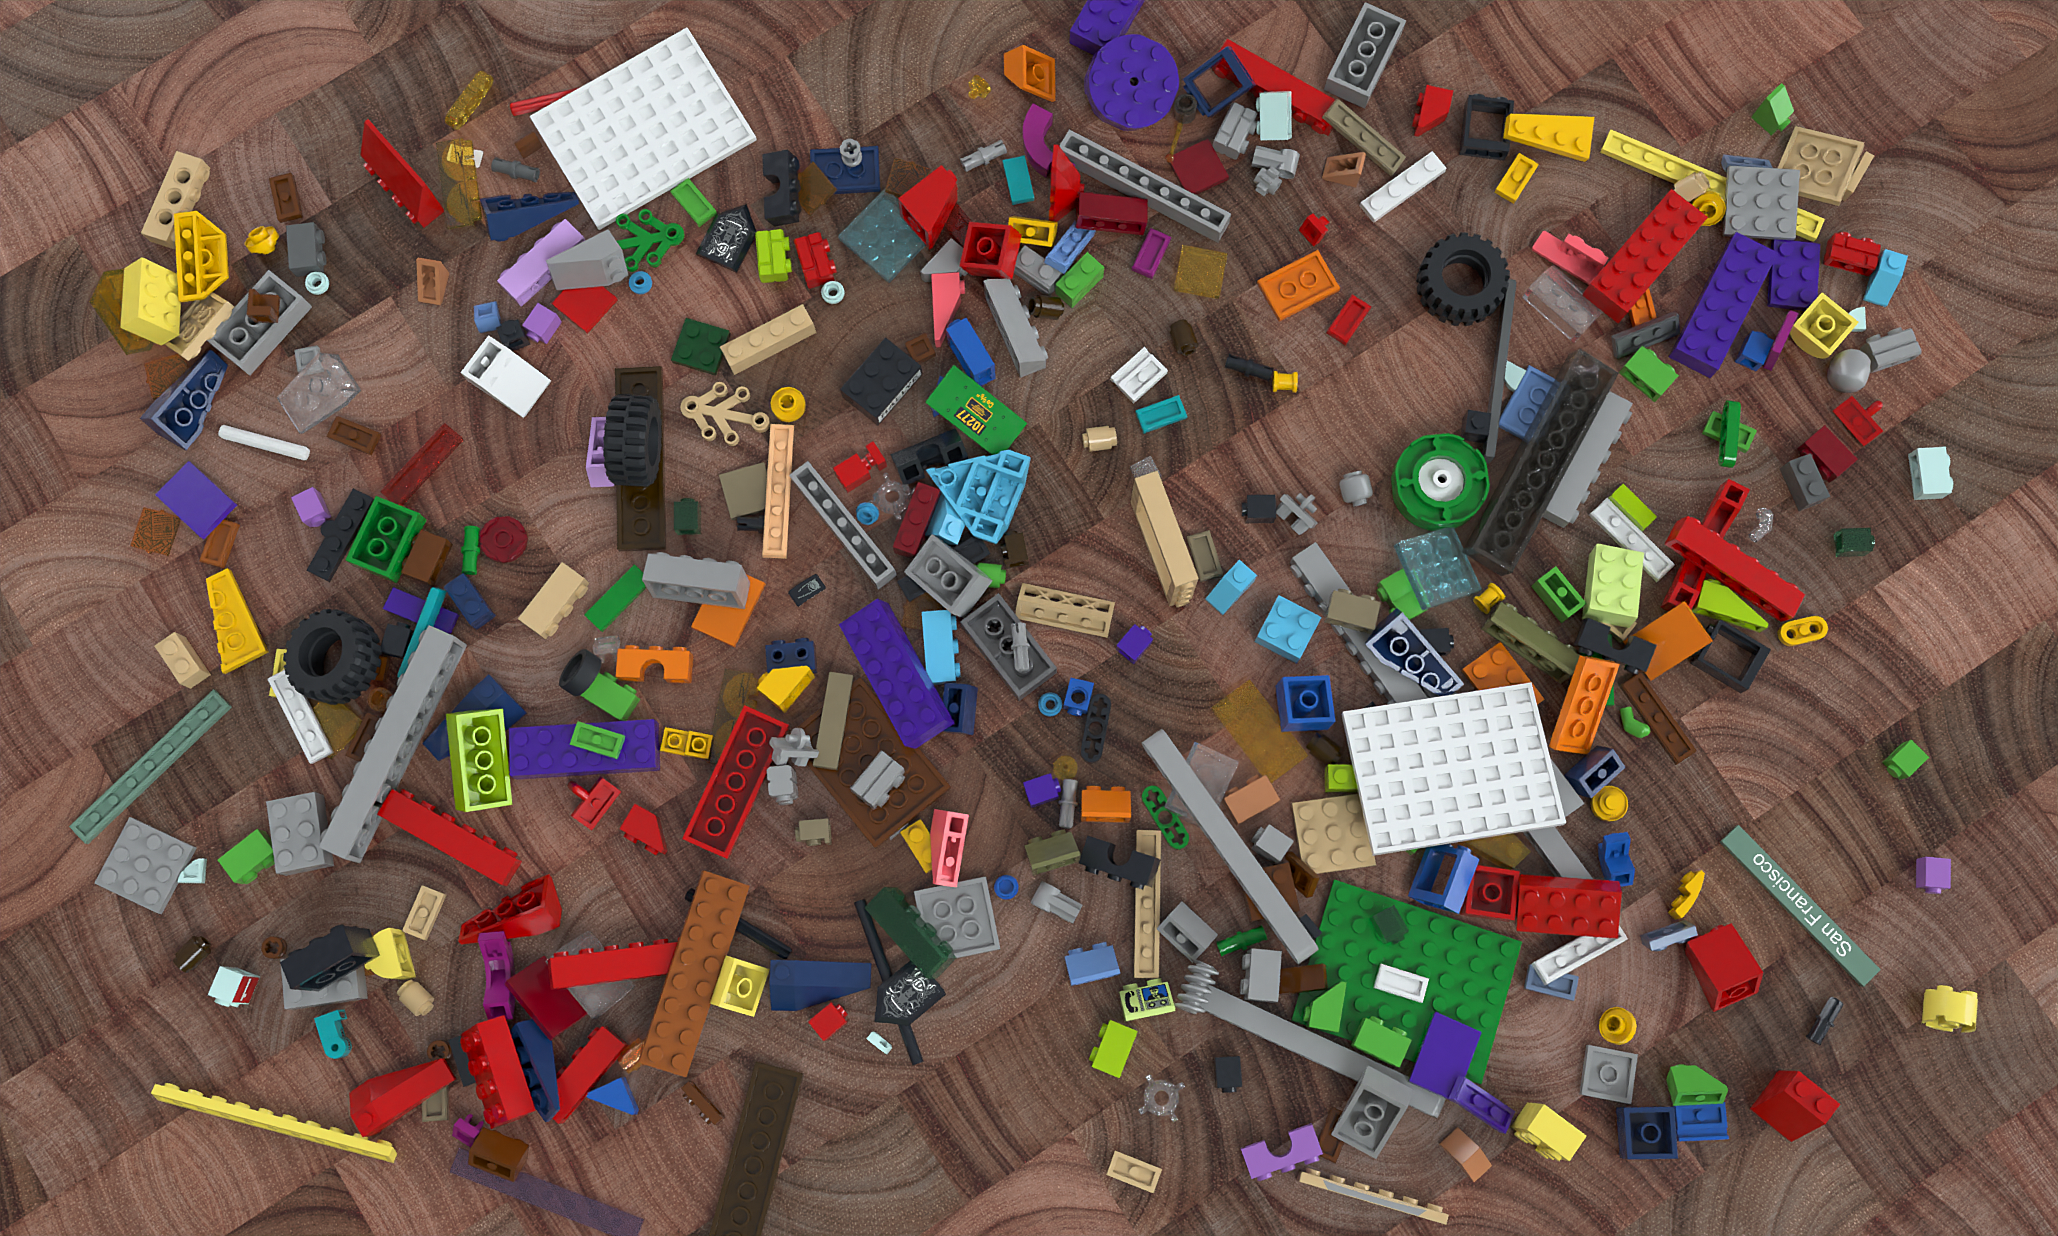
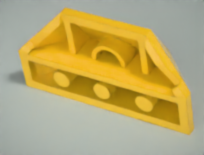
M198 211L174 213L179 302L204 300L229 278L226 234Z

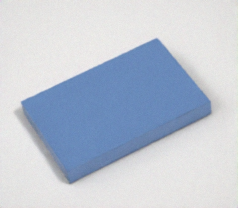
M1529 365L1500 416L1499 427L1538 447L1570 387Z

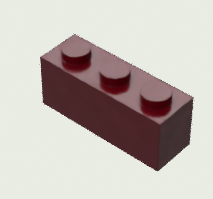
M1079 192L1076 203L1075 228L1135 235L1144 234L1148 223V199Z
M920 482L917 483L893 544L894 553L913 560L921 550L926 538L925 533L941 495L940 489Z

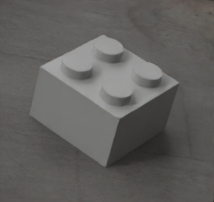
M1250 949L1247 951V954L1242 956V970H1246L1245 979H1241L1240 994L1244 995V1000L1269 1003L1278 1002L1282 951Z

